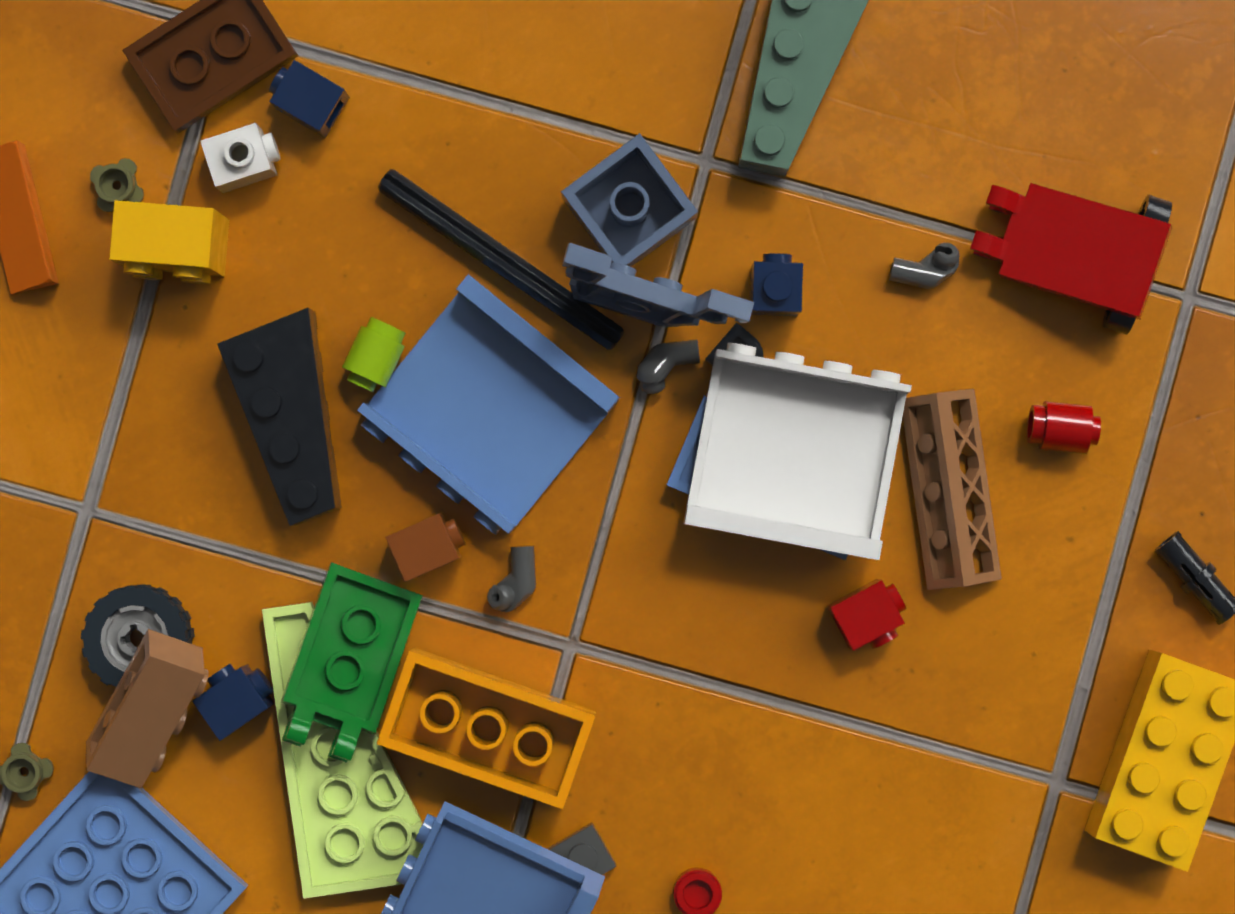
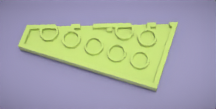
M313 602L262 609L303 899L400 885L401 883L396 880L408 855L410 854L418 858L423 844L415 841L423 821L386 748L377 744L379 738L377 730L374 734L364 731L360 732L352 759L347 761V763L328 757L333 739L338 731L331 727L312 721L304 745L299 747L282 741L294 707L281 703V699L314 609Z

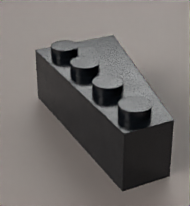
M305 308L217 344L289 526L300 525L342 508L334 447L332 446L328 402L326 401L322 373V357L319 351L316 313L310 308Z

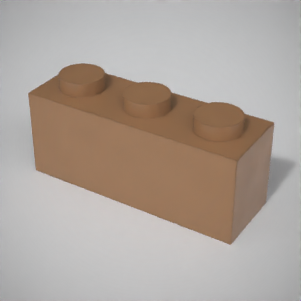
M151 629L147 630L86 741L87 771L142 788L150 772L156 773L160 769L165 758L166 744L172 734L178 735L181 732L187 717V706L192 697H200L207 684L209 672L207 669H204L203 648Z

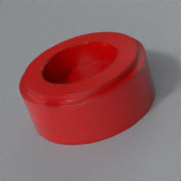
M688 869L677 878L674 884V900L676 906L683 914H713L721 903L722 889L720 882L707 869Z

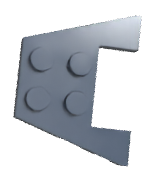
M568 243L563 266L567 267L565 273L567 277L571 278L569 285L576 300L661 327L699 325L700 320L713 324H726L728 316L735 318V321L739 323L750 321L754 305L752 301L715 289H711L699 296L682 292L683 285L677 281L655 277L654 281L651 282L635 277L636 269L621 263L611 262L613 256L573 243Z

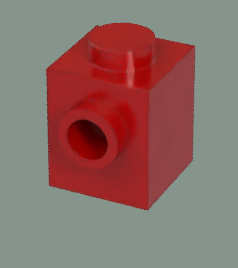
M876 579L826 605L848 648L853 651L867 643H870L872 649H875L898 637L895 629L905 624L900 615V612L907 609L902 597L893 583L886 587L880 579Z

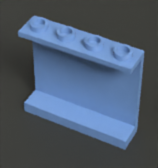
M468 274L456 288L458 294L392 373L386 388L382 386L369 403H362L357 411L366 417L361 426L382 443L388 437H391L404 448L398 456L412 468L422 473L427 467L440 477L441 480L436 487L457 504L465 498L479 510L473 517L495 535L501 528L509 534L620 400V397Z

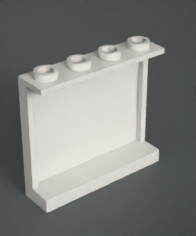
M727 343L726 350L717 349L714 356L683 524L880 560L883 544L880 537L906 395L911 392L912 385L900 383L901 375L888 371L872 370L871 378L851 374L852 365L840 362L824 361L823 368L803 365L804 356L792 353L776 352L775 359L755 356L756 347L743 344Z

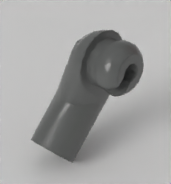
M944 242L938 244L935 250L920 262L894 257L889 281L924 289H933L956 272L959 266V251L953 244Z

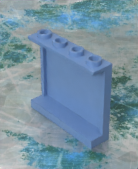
M445 801L437 817L427 814L415 841L423 844L418 858L410 854L408 855L396 880L405 885L399 898L390 894L381 914H591L599 898L605 876Z

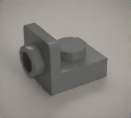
M592 822L547 848L601 875L616 867L615 860Z

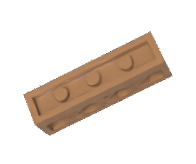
M975 389L939 392L906 398L903 422L927 590L965 587L1001 580ZM951 401H959L961 414L959 427L953 422ZM961 452L967 456L968 470L966 474L960 470L959 456ZM968 499L974 505L975 517L972 523L967 518L966 513ZM975 547L981 554L983 568L981 573H975L972 554Z

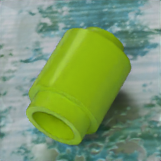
M370 317L367 326L360 327L342 368L350 371L347 381L371 392L374 391L377 384L386 388L405 348L401 343L406 333L385 322Z

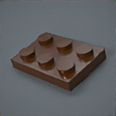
M199 0L122 50L177 134L299 57L263 0Z

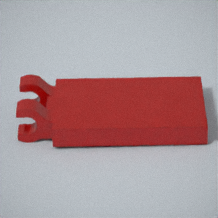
M1030 183L1026 196L1000 186H991L986 204L990 205L989 209L1011 215L1003 239L976 230L970 250L974 251V255L1001 262L1002 266L999 271L1001 278L1141 320L1172 230L1170 223Z

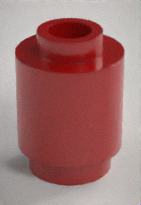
M1044 401L1042 406H1031L1027 422V442L1038 444L1039 449L1087 454L1090 445H1097L1099 442L1101 418L1100 416H1093L1092 406Z

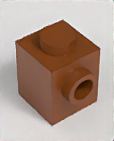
M443 513L434 515L385 537L405 582L462 558L458 548L466 545L455 519L446 521Z

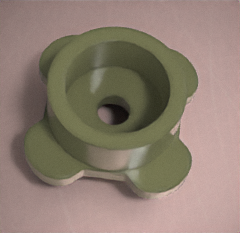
M124 158L118 164L98 165L92 169L90 180L94 183L95 190L99 195L97 205L101 210L105 212L114 211V200L141 202L143 200L144 191L138 186L135 177L137 165L132 160ZM115 181L121 182V188L118 190L113 188Z
M17 743L11 748V757L0 766V784L5 785L13 792H17L21 800H32L38 795V786L43 779L53 774V763L48 758L41 759L31 751L29 744ZM22 767H26L29 770L27 776L21 775L20 770Z

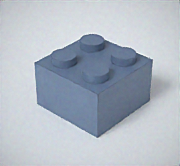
M640 133L561 191L563 201L601 252L613 256L611 262L621 263L630 267L634 266L696 220L698 210Z

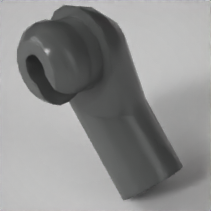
M698 340L655 345L637 369L636 377L640 381L641 390L647 394H657L665 388V378L674 366L700 363Z
M534 546L510 547L512 572L497 585H493L487 593V601L494 610L501 612L515 610L535 591Z

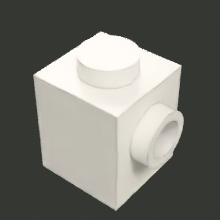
M257 123L200 141L214 185L222 193L277 176L273 162L281 160L276 141L272 133L264 134Z

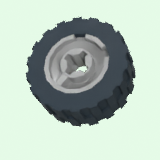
M140 584L114 589L108 592L107 596L100 598L94 604L95 607L92 612L87 613L84 620L86 625L81 631V639H83L84 648H82L83 656L87 657L90 664L88 667L92 673H96L101 678L100 681L107 686L113 685L117 687L138 648L130 640V635L135 629L139 630L143 635L146 634L148 629L192 644V638L195 637L194 628H191L190 624L191 617L189 612L183 609L181 606L182 602L177 597L167 594L168 591L163 588Z

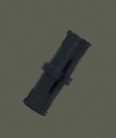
M1177 531L1163 541L1155 549V553L1160 555L1183 583L1180 587L1186 594L1192 592L1216 619L1217 624L1220 625L1235 614V597L1214 574L1217 569L1211 562L1205 564L1183 539L1182 534Z

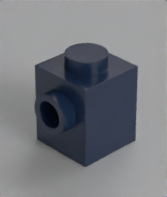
M780 253L763 254V262L754 261L751 266L750 301L754 302L751 315L797 317L802 312L803 263H792V255Z
M231 663L209 677L207 682L211 688L192 701L219 741L228 737L275 704L269 696L274 692L273 687L259 668L252 671L247 664L235 670Z

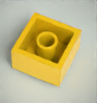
M114 200L109 260L124 266L123 273L133 274L134 278L162 280L163 272L173 273L172 277L181 278L182 282L210 284L211 276L225 277L229 219L214 208Z

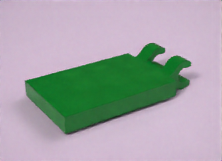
M332 562L329 564L281 699V703L294 707L282 741L301 747L306 742L313 721L338 730L330 747L328 757L345 763L351 761L360 732L376 733L423 595Z

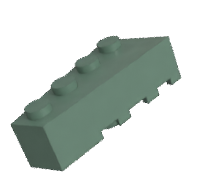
M771 0L738 168L782 177L786 176L869 0Z

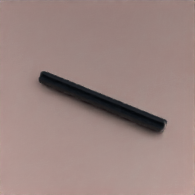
M390 169L381 179L378 189L382 194L606 349L612 350L623 336L624 330L614 321L588 303L574 299L572 292L396 170Z

